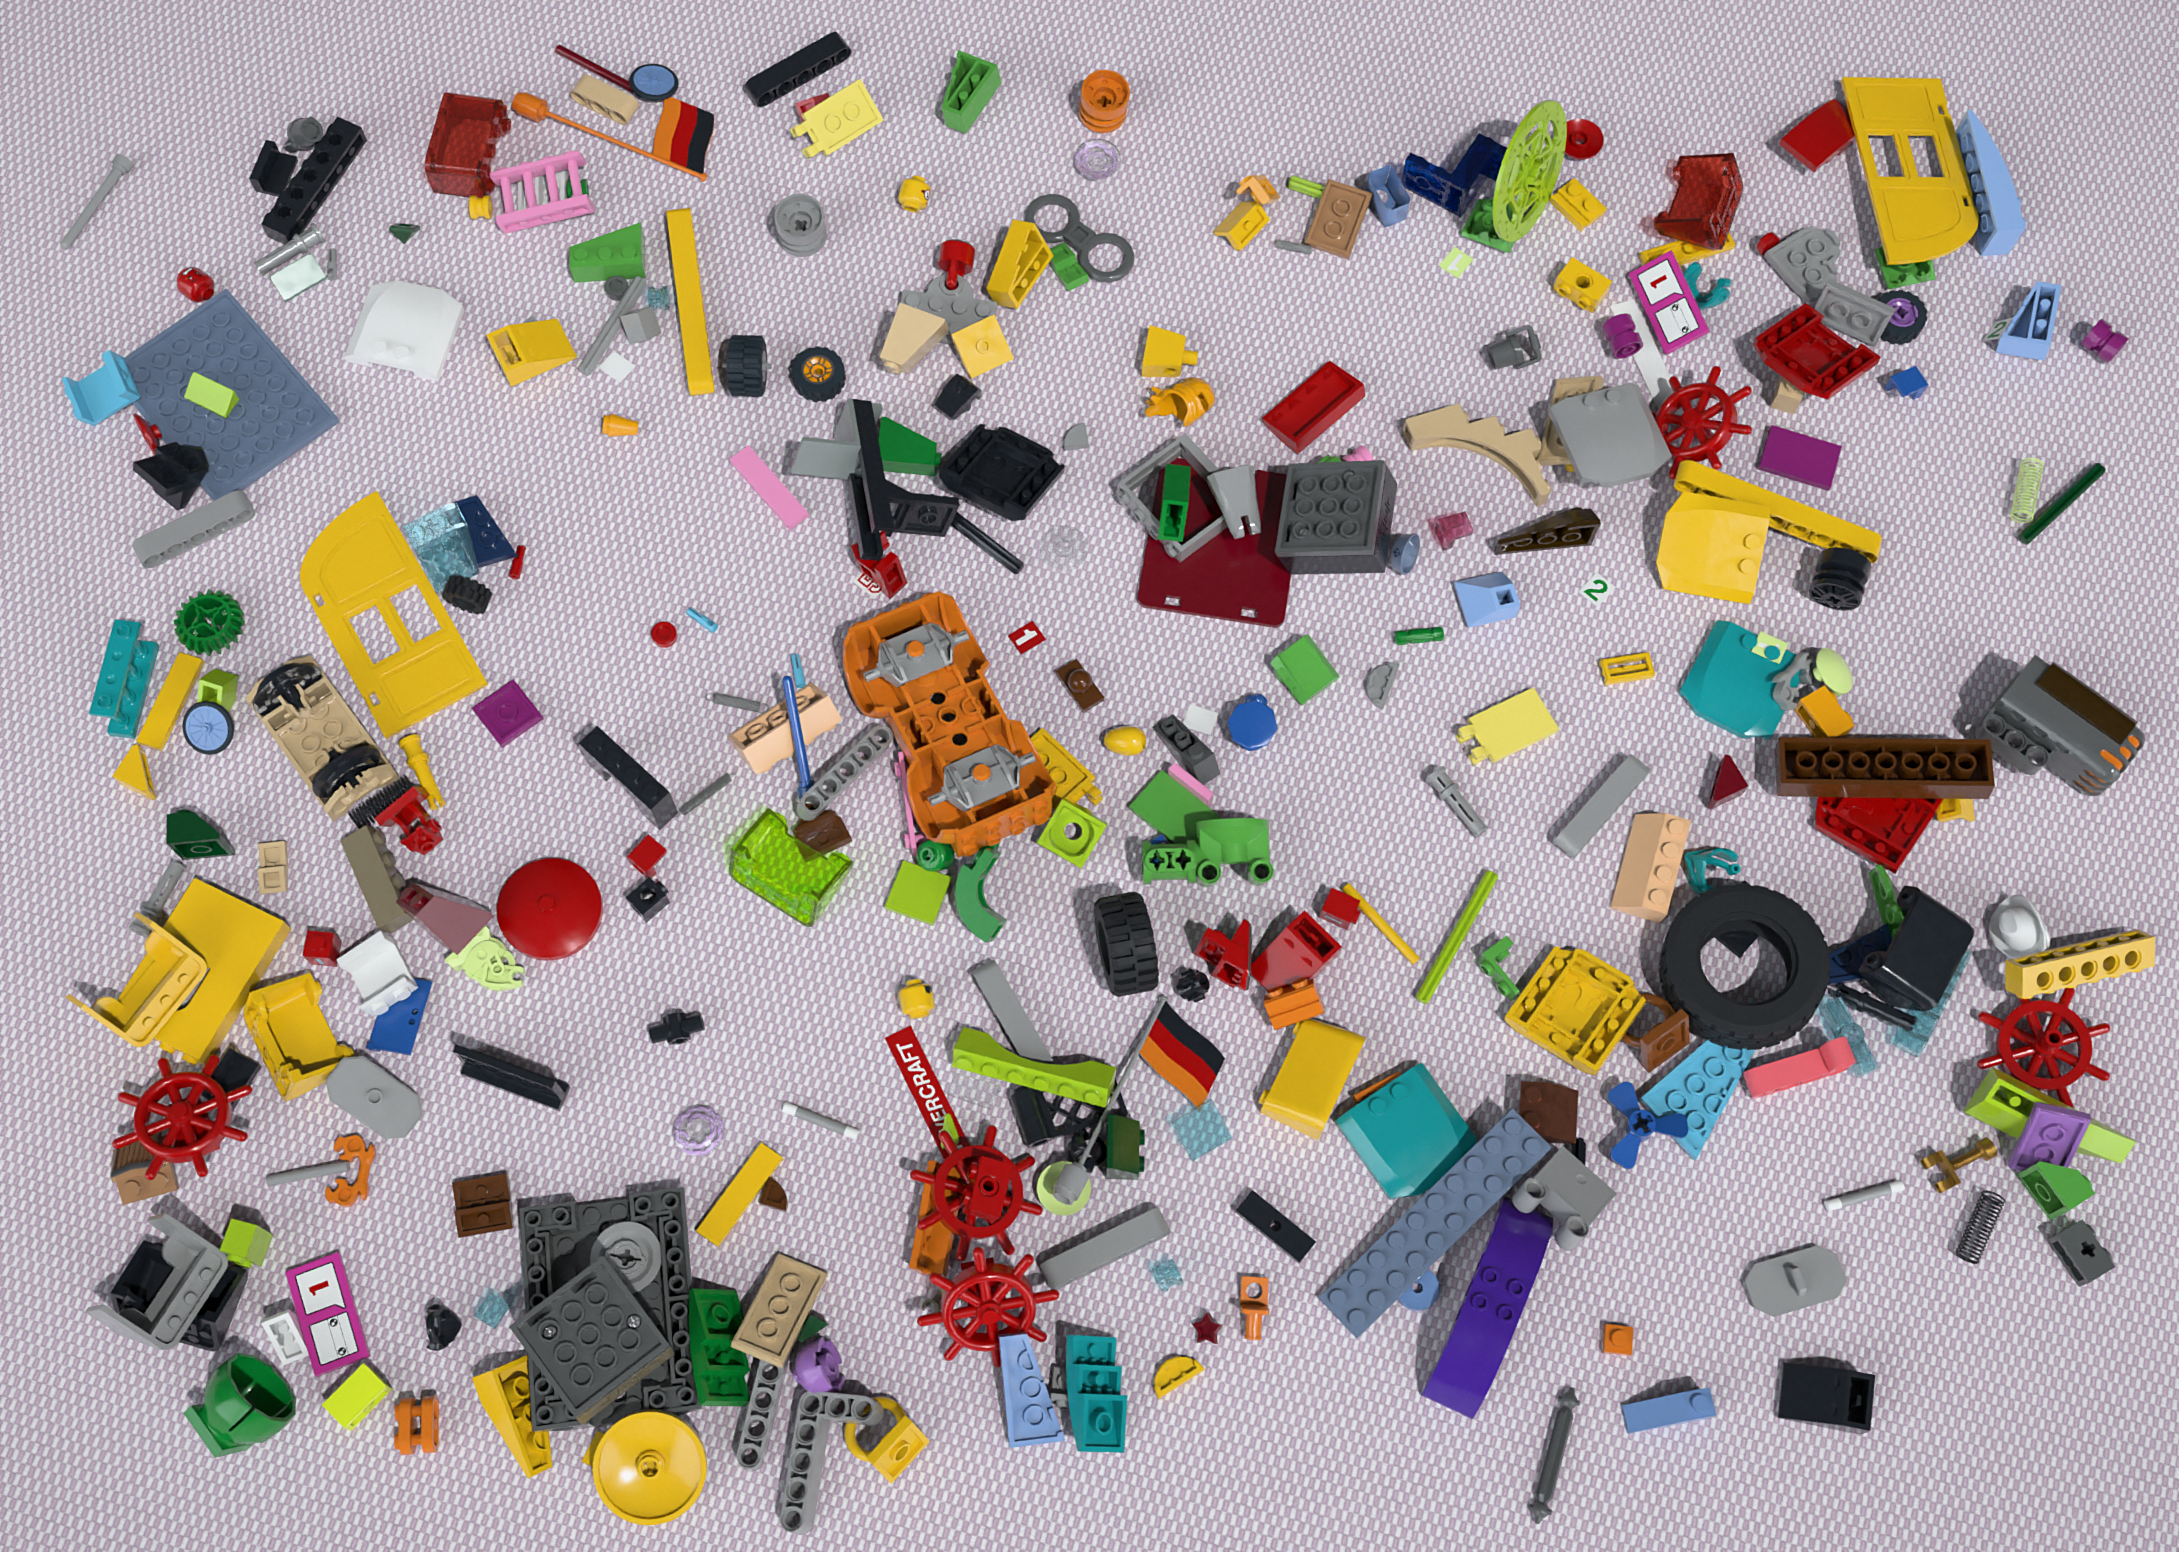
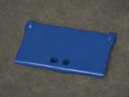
M414 979L418 988L411 992L408 998L396 1002L389 1007L388 1011L377 1015L369 1043L366 1044V1049L369 1051L380 1052L381 1050L411 1056L433 982Z

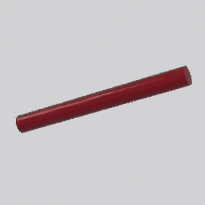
M560 44L557 45L555 49L557 54L633 93L628 80Z

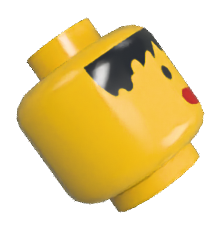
M921 979L907 981L906 987L899 990L901 1011L904 1015H909V1019L930 1016L929 1012L935 1008L931 985L922 984Z

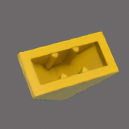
M138 744L133 745L112 777L120 785L151 800L156 799L146 753Z

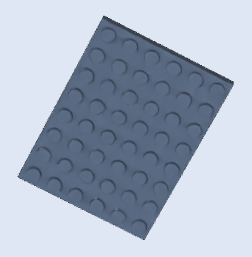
M227 288L124 357L141 396L132 404L150 426L156 424L162 435L161 439L165 444L177 442L180 445L188 444L203 448L209 467L200 482V486L213 501L233 491L244 490L340 422L333 411ZM193 372L235 391L240 400L227 418L184 398Z

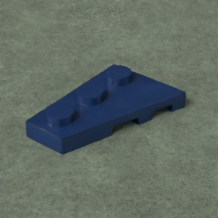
M477 495L453 502L467 566L470 570L518 557Z
M1888 923L1830 953L1828 956L1830 958L1828 986L1866 980L1858 970L1868 954L1875 951L1886 952L1889 948L1892 937Z

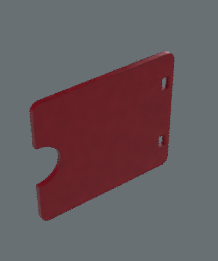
M1177 458L1170 464L1191 467L1189 502L1183 542H1179L1182 546L1220 518L1223 513L1207 482L1185 459ZM1166 467L1158 473L1152 514L1159 522ZM1257 470L1255 484L1261 522V533L1249 534L1245 518L1243 517L1241 518L1245 533L1243 538L1234 539L1229 527H1227L1182 562H1179L1175 557H1170L1159 539L1155 540L1148 532L1137 597L1139 605L1144 608L1272 628L1280 627L1285 620L1291 575L1275 553L1287 474ZM1166 598L1181 600L1180 606L1165 604ZM1242 609L1257 611L1256 618L1241 616Z

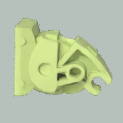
M486 925L458 955L452 952L445 959L448 965L457 973L464 970L471 980H477L485 989L500 992L523 987L524 982L522 980L514 981L513 978L517 973L525 975L524 968L516 966L514 956L500 940L494 938V935ZM506 958L508 960V965H505L503 959Z

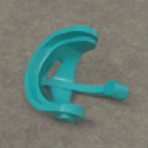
M1694 262L1688 266L1683 274L1700 310L1716 307L1727 300L1730 291L1724 287L1731 285L1729 278H1720L1717 282L1718 285L1709 294L1702 297L1696 285V281L1702 272L1701 265L1698 262Z
M1713 848L1687 852L1685 854L1686 878L1692 890L1700 895L1713 888L1705 880L1704 875L1707 864L1725 869L1730 876L1738 874L1741 871V867L1738 864L1730 865L1723 860L1712 857L1718 856L1727 861L1736 862L1738 855L1734 851L1727 848Z

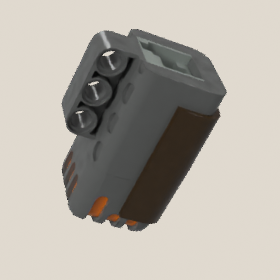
M2036 654L2012 679L1975 729L1976 739H1990L1991 750L2022 773L2034 775L2042 767L2047 766L2088 796L2102 794L2117 781L2121 773L2126 770L2129 763L2135 758L2137 752L2143 747L2146 740L2143 731L2136 726L2138 721L2055 662L2048 664ZM1986 726L1991 727L1994 733L1990 732ZM2008 741L2012 742L2016 748H2012ZM2029 757L2034 758L2037 764L2033 763Z

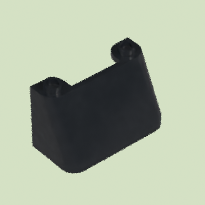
M1904 885L1898 895L1897 904L1902 910L1908 911L1887 951H1875L1868 954L1858 972L1890 1006L1916 1011H1929L1936 1007L1974 936V928L1967 920L1921 889Z
M143 1240L110 1292L116 1313L127 1308H134L143 1314L145 1313L174 1269L162 1256L164 1244ZM235 1264L227 1266L224 1274L180 1339V1343L207 1351L219 1350L247 1283L248 1275L246 1269Z

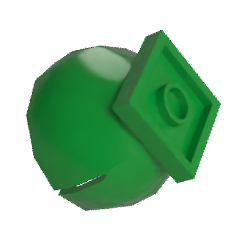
M237 1353L217 1367L207 1380L204 1402L190 1406L183 1414L214 1458L246 1451L254 1443H264L280 1432L296 1415V1401H294L295 1398L287 1382L270 1365L253 1355Z

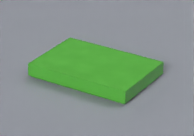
M1163 770L1157 774L1129 806V810L1159 834L1163 833L1172 844H1183L1188 839H1194L1197 842L1196 822L1221 818V816Z

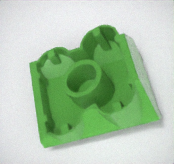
M1478 199L1462 230V236L1511 253L1515 242L1502 240L1495 231L1493 224V199ZM1508 203L1506 212L1511 222L1513 211Z
M1883 246L1874 249L1888 289L1936 280L1932 260L1887 265Z
M1309 634L1303 635L1302 638L1282 653L1276 655L1271 662L1275 669V678L1287 685L1291 696L1301 706L1340 677Z

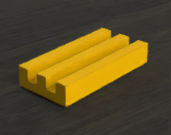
M1649 652L1601 659L1599 662L1600 667H1602V676L1605 678V686L1650 679L1655 676ZM1646 661L1644 664L1628 665L1613 669L1608 668V666ZM1647 669H1648V671H1642V672H1636V673H1630V674H1624V675H1617V676H1610V675H1616V674H1622V673H1628V672H1635V671H1641V670H1647Z

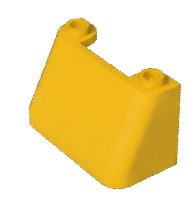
M311 973L249 992L243 1010L247 1029L279 1095L285 1102L298 1098L326 1083V1079L342 1058L355 1057L351 1047L347 1048L345 1044H337L318 1006L319 996L322 995L321 985L317 980L314 981Z
M1309 1018L1296 1023L1292 1032L1296 1035L1271 1089L1265 1088L1258 1103L1263 1105L1260 1113L1318 1141L1366 1037L1356 1032Z

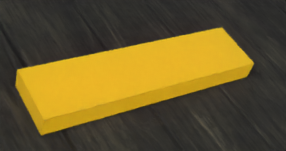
M1722 226L1642 251L1639 258L1642 264L1645 265L1672 250L1679 266L1732 250L1736 244L1728 228Z
M181 652L178 653L136 740L139 745L163 751L205 663L203 659Z
M760 1143L697 1228L696 1232L719 1248L767 1183L768 1178L773 1175L784 1160L783 1157L763 1143Z

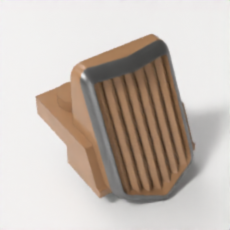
M159 1132L152 1135L151 1138L161 1144L165 1136H162ZM140 1141L112 1150L110 1177L112 1183H117L123 1205L179 1189L173 1163L164 1161L154 1180H147L145 1178V1172L154 1157L144 1149Z

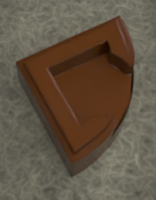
M768 1178L760 1204L787 1212L788 1200L784 1189L777 1181Z

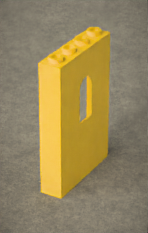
M194 878L163 926V929L200 956L206 962L210 971L190 1003L184 1009L175 1011L152 1040L161 1043L159 1048L173 1055L175 1051L183 1054L181 1059L196 1066L198 1062L205 1065L208 1058L216 1053L246 1004L249 992L254 991L291 931V928L283 920ZM146 953L117 1001L120 1002L155 959Z

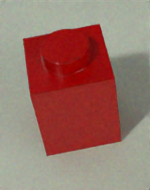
M1331 888L1319 918L1348 930L1350 923L1356 924L1362 912L1357 909L1360 900L1335 888Z
M308 930L302 956L311 965L337 967V959L339 958L342 941L334 933Z

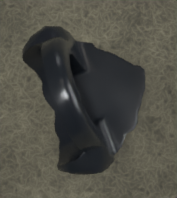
M1084 1128L1075 1132L1068 1143L1069 1162H1079L1087 1146L1085 1141L1090 1140L1092 1136ZM1097 1137L1095 1142L1101 1148V1155L1096 1160L1086 1158L1083 1166L1086 1168L1087 1173H1092L1094 1167L1100 1165L1105 1160L1107 1149L1100 1137Z
M433 1304L426 1311L428 1313L426 1331L430 1340L426 1348L440 1351L455 1340L462 1323L440 1304Z

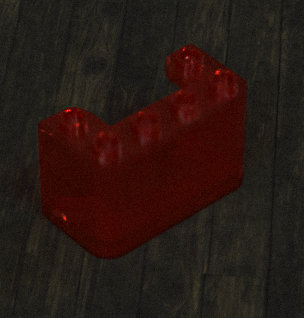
M450 92L443 94L425 157V172L434 193L470 198L471 195H476L478 198H483L495 190V183L490 178V162L496 155V140L501 136L505 137L506 133H509L511 130V119L508 118L507 107L501 99Z

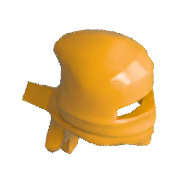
M1197 377L1185 378L1184 382L1175 384L1171 389L1152 386L1151 390L1156 395H1152L1150 399L1146 400L1149 407L1145 410V415L1152 417L1155 415L1174 414L1183 421V426L1188 427L1195 421H1198L1213 407L1215 394L1209 383Z

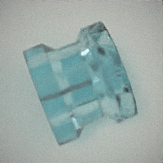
M668 285L658 289L653 286L648 287V302L654 311L657 308L670 310Z
M1173 1259L1168 1260L1166 1265L1161 1267H1152L1154 1277L1162 1293L1167 1292L1169 1287L1173 1285L1180 1286L1183 1284L1180 1272Z

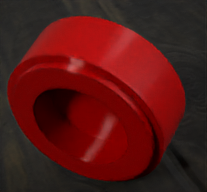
M1769 232L1760 239L1756 250L1764 256L1768 250L1778 245L1780 238L1774 232Z
M663 621L657 623L652 628L651 636L657 646L667 648L676 642L677 631L673 624Z

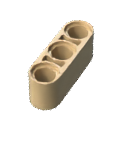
M587 74L580 78L570 92L571 97L578 104L622 125H627L639 108L638 101L631 95Z

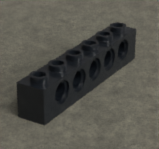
M338 116L328 126L325 135L316 143L308 159L303 161L301 169L295 177L291 178L288 187L277 198L274 207L264 216L261 225L267 237L285 245L292 240L294 234L297 233L299 235L304 232L367 142L362 127Z

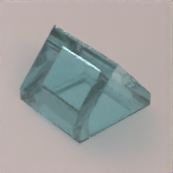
M490 1292L474 1316L495 1329L511 1305Z

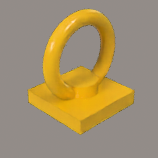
M873 1397L872 1399L880 1402L884 1409L894 1414L897 1420L896 1426L881 1439L873 1451L862 1448L856 1440L857 1424L846 1423L844 1430L845 1442L849 1451L856 1458L870 1462L892 1484L930 1441L907 1417L905 1410L898 1402L887 1397ZM871 1404L864 1408L863 1415L872 1410Z

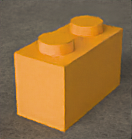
M1825 685L1800 699L1797 707L1794 709L1815 738H1843L1855 726L1850 714L1841 708L1835 694L1829 691Z

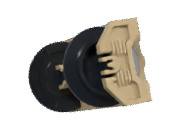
M311 655L289 660L284 666L279 667L265 678L257 681L246 696V701L334 822L344 816L355 802L373 790L388 786L400 778Z

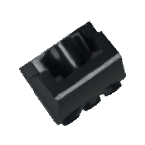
M957 373L946 384L934 405L951 419L955 420L965 411L971 409V403L975 398L978 400L981 398L982 390L968 381L963 375Z

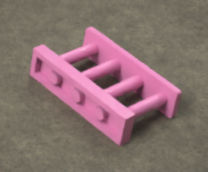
M567 151L563 155L547 156L535 162H522L519 166L511 168L502 167L489 173L491 180L497 186H501L505 212L503 215L496 216L497 225L505 234L595 212L592 200L587 194H582L578 167L586 165V159L580 151ZM569 169L573 196L560 200L555 172ZM546 175L550 202L538 206L533 178ZM523 180L528 207L515 211L510 183Z

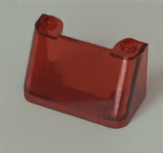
M1734 153L1680 156L1677 165L1673 168V178L1678 184L1669 213L1660 211L1658 216L1654 218V229L1658 231L1659 235L1709 250H1722L1743 193V181Z

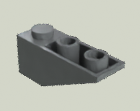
M1175 715L1169 716L1153 727L1155 733L1179 765L1200 783L1205 785L1221 774L1215 754Z

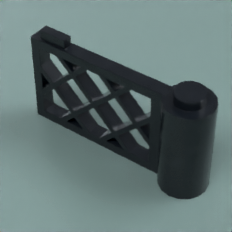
M1115 1078V1083H1114V1087H1113V1093H1114V1091H1115V1089H1116V1087H1117V1085H1118V1084H1117V1081H1116V1078ZM1026 1086L1014 1089V1094L1010 1097L1028 1148L1041 1146L1053 1139L1078 1132V1130L1083 1128L1087 1129L1097 1126L1101 1117L1097 1118L1098 1114L1103 1115L1105 1111L1101 1109V1106L1096 1107L1086 1102L1071 1099L1079 1103L1074 1115H1071L1059 1109L1064 1099L1063 1096H1061L1055 1107L1046 1102L1043 1095L1044 1091ZM1120 1092L1116 1099L1120 1111L1109 1114L1125 1117L1128 1115V1111ZM1081 1105L1096 1112L1092 1120L1086 1122L1076 1117ZM1049 1109L1054 1111L1052 1116L1050 1115ZM1056 1113L1071 1120L1067 1128L1056 1131L1053 1123Z

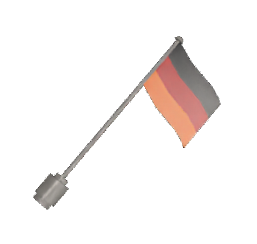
M1162 995L1159 997L1160 1002L1079 1162L1064 1165L1053 1187V1196L1059 1202L1072 1205L1074 1201L1078 1200L1084 1189L1089 1175L1083 1164L1139 1055L1159 1077L1183 1094L1196 1108L1198 1113L1200 1112L1225 1058L1212 1042L1188 1025L1168 1004L1167 996Z

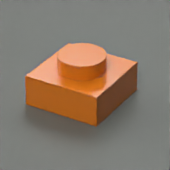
M1605 1324L1602 1353L1631 1356L1633 1327Z

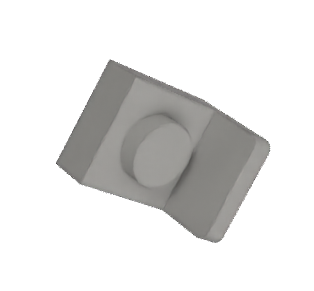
M1054 1367L1050 1400L1056 1403L1055 1407L1069 1409L1066 1368Z

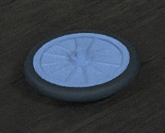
M660 64L641 65L631 73L629 78V84L633 92L639 97L651 101H661L670 98L675 94L679 85L676 74L668 67Z
M211 701L198 702L191 706L184 716L182 724L184 737L188 744L202 754L213 755L222 752L230 745L234 735V725L230 714L221 705Z

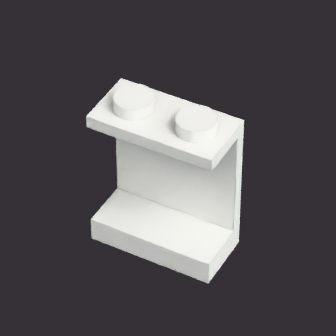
M383 931L374 934L337 959L340 968L351 973L365 1001L360 1006L361 1010L373 1017L385 1013L390 1006L408 998L411 992L418 988L393 937Z

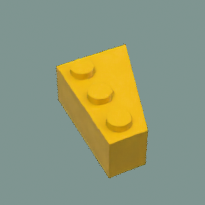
M1012 220L986 288L993 301L997 302V305L1018 309L1054 256L1035 223Z

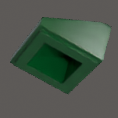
M809 1315L798 1336V1341L803 1342L829 1324L813 1315Z

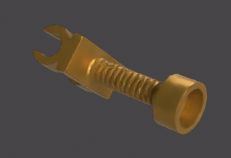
M1988 1137L1977 1141L1975 1149L1951 1161H1948L1942 1150L1920 1160L1925 1170L1938 1164L1946 1179L1934 1185L1939 1194L1961 1183L1955 1173L1957 1169L1980 1158L1988 1161L1997 1156L1996 1147Z

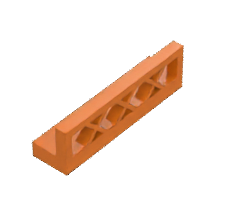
M928 1160L926 1172L934 1174L940 1163ZM953 1167L947 1178L963 1183L964 1180L957 1168ZM924 1183L918 1221L934 1212L931 1202V1185ZM945 1189L947 1204L961 1196L960 1193ZM958 1210L953 1213L955 1217L958 1216ZM940 1221L925 1230H919L916 1226L909 1268L921 1275H930L935 1272L943 1277H947L954 1233L949 1231Z

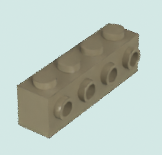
M365 825L342 839L340 842L378 929L392 934L413 921L395 903L400 898L406 884L402 876L396 871L394 866L396 861L386 848L384 834L378 829L376 830Z

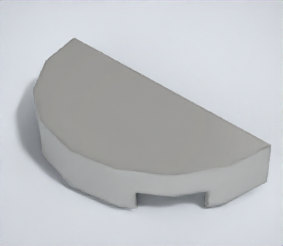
M1389 662L1386 665L1374 668L1368 676L1366 684L1368 698L1374 706L1381 710L1385 706L1399 668L1398 663Z

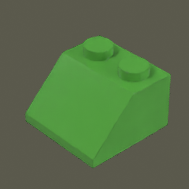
M2039 1161L2017 1174L2049 1220L2070 1211L2096 1194L2092 1189L2090 1180L2082 1175L2079 1170Z

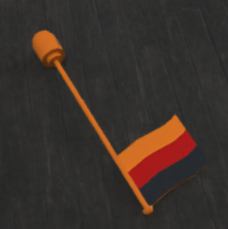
M518 92L513 99V110L526 118L540 122L549 116L698 177L702 182L707 180V174L704 173L705 156L714 130V114L673 97L665 99L663 111L655 132L652 154L549 112L546 100L530 93Z

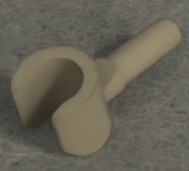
M940 1288L933 1299L926 1300L922 1305V1310L924 1311L927 1305L932 1302L936 1306L933 1313L939 1312V1303L944 1290Z

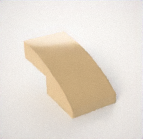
M278 841L258 844L260 868L257 870L260 895L287 892V842Z

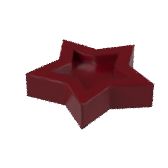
M1206 1312L1201 1322L1192 1323L1198 1332L1197 1343L1208 1340L1218 1344L1217 1333L1223 1325L1214 1322L1210 1312Z

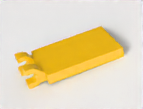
M1043 727L1030 738L1058 788L1052 798V808L1054 810L1057 809L1063 797L1079 805L1077 802L1086 795L1095 807L1103 800L1101 797L1102 792L1092 784L1096 781L1095 776Z

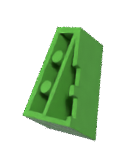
M958 50L957 62L952 70L951 83L947 87L942 105L943 115L948 127L965 134L968 132L1001 85L996 64Z

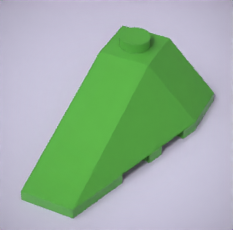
M1876 865L1869 872V877L1882 925L1888 923L1893 940L1908 911L1902 910L1898 906L1897 898L1900 894L1883 866Z

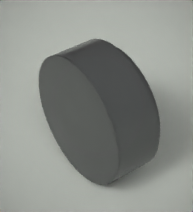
M621 276L610 277L604 285L606 295L614 301H620L629 287L627 280Z

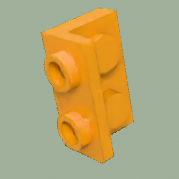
M1255 174L1245 177L1239 182L1241 187L1236 190L1238 195L1251 192L1253 199L1258 204L1262 203V205L1275 203L1281 198L1265 175L1257 176Z

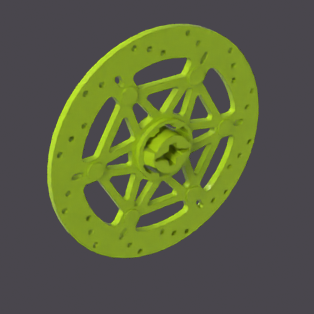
M1541 101L1527 113L1516 129L1502 160L1493 198V224L1498 237L1504 241L1515 242L1532 229L1543 213L1555 188L1564 158L1567 137L1566 115L1563 107L1556 101ZM1549 121L1551 122L1554 131V137L1552 140L1547 131ZM1536 124H1538L1537 129L1525 141V138L1527 137L1529 132L1534 128ZM1535 202L1531 210L1523 218L1524 212ZM1508 203L1513 211L1511 222L1506 212Z

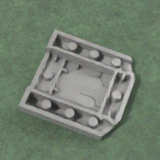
M1627 383L1565 398L1549 408V416L1580 483L1586 484L1587 481L1599 483V487L1608 488L1649 478L1657 473L1660 467L1668 463L1672 457L1639 385Z

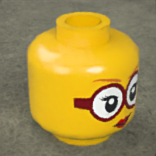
M913 175L912 178L902 181L898 201L902 204L903 209L918 213L927 207L931 187L925 183V178Z

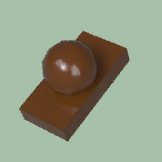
M1077 659L1056 671V676L1083 713L1104 701V696L1092 681L1090 673L1084 670Z

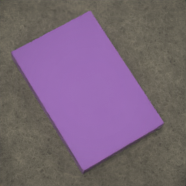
M2035 1102L2008 1160L2009 1168L2023 1171L2039 1161L2068 1168L2091 1122L2090 1114Z

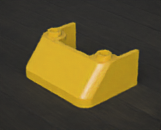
M136 912L133 916L153 930L146 939L144 948L146 953L155 960L125 997L119 1002L111 996H102L90 1008L69 993L65 998L131 1045L143 1047L152 1041L204 977L207 965L200 956L154 921Z

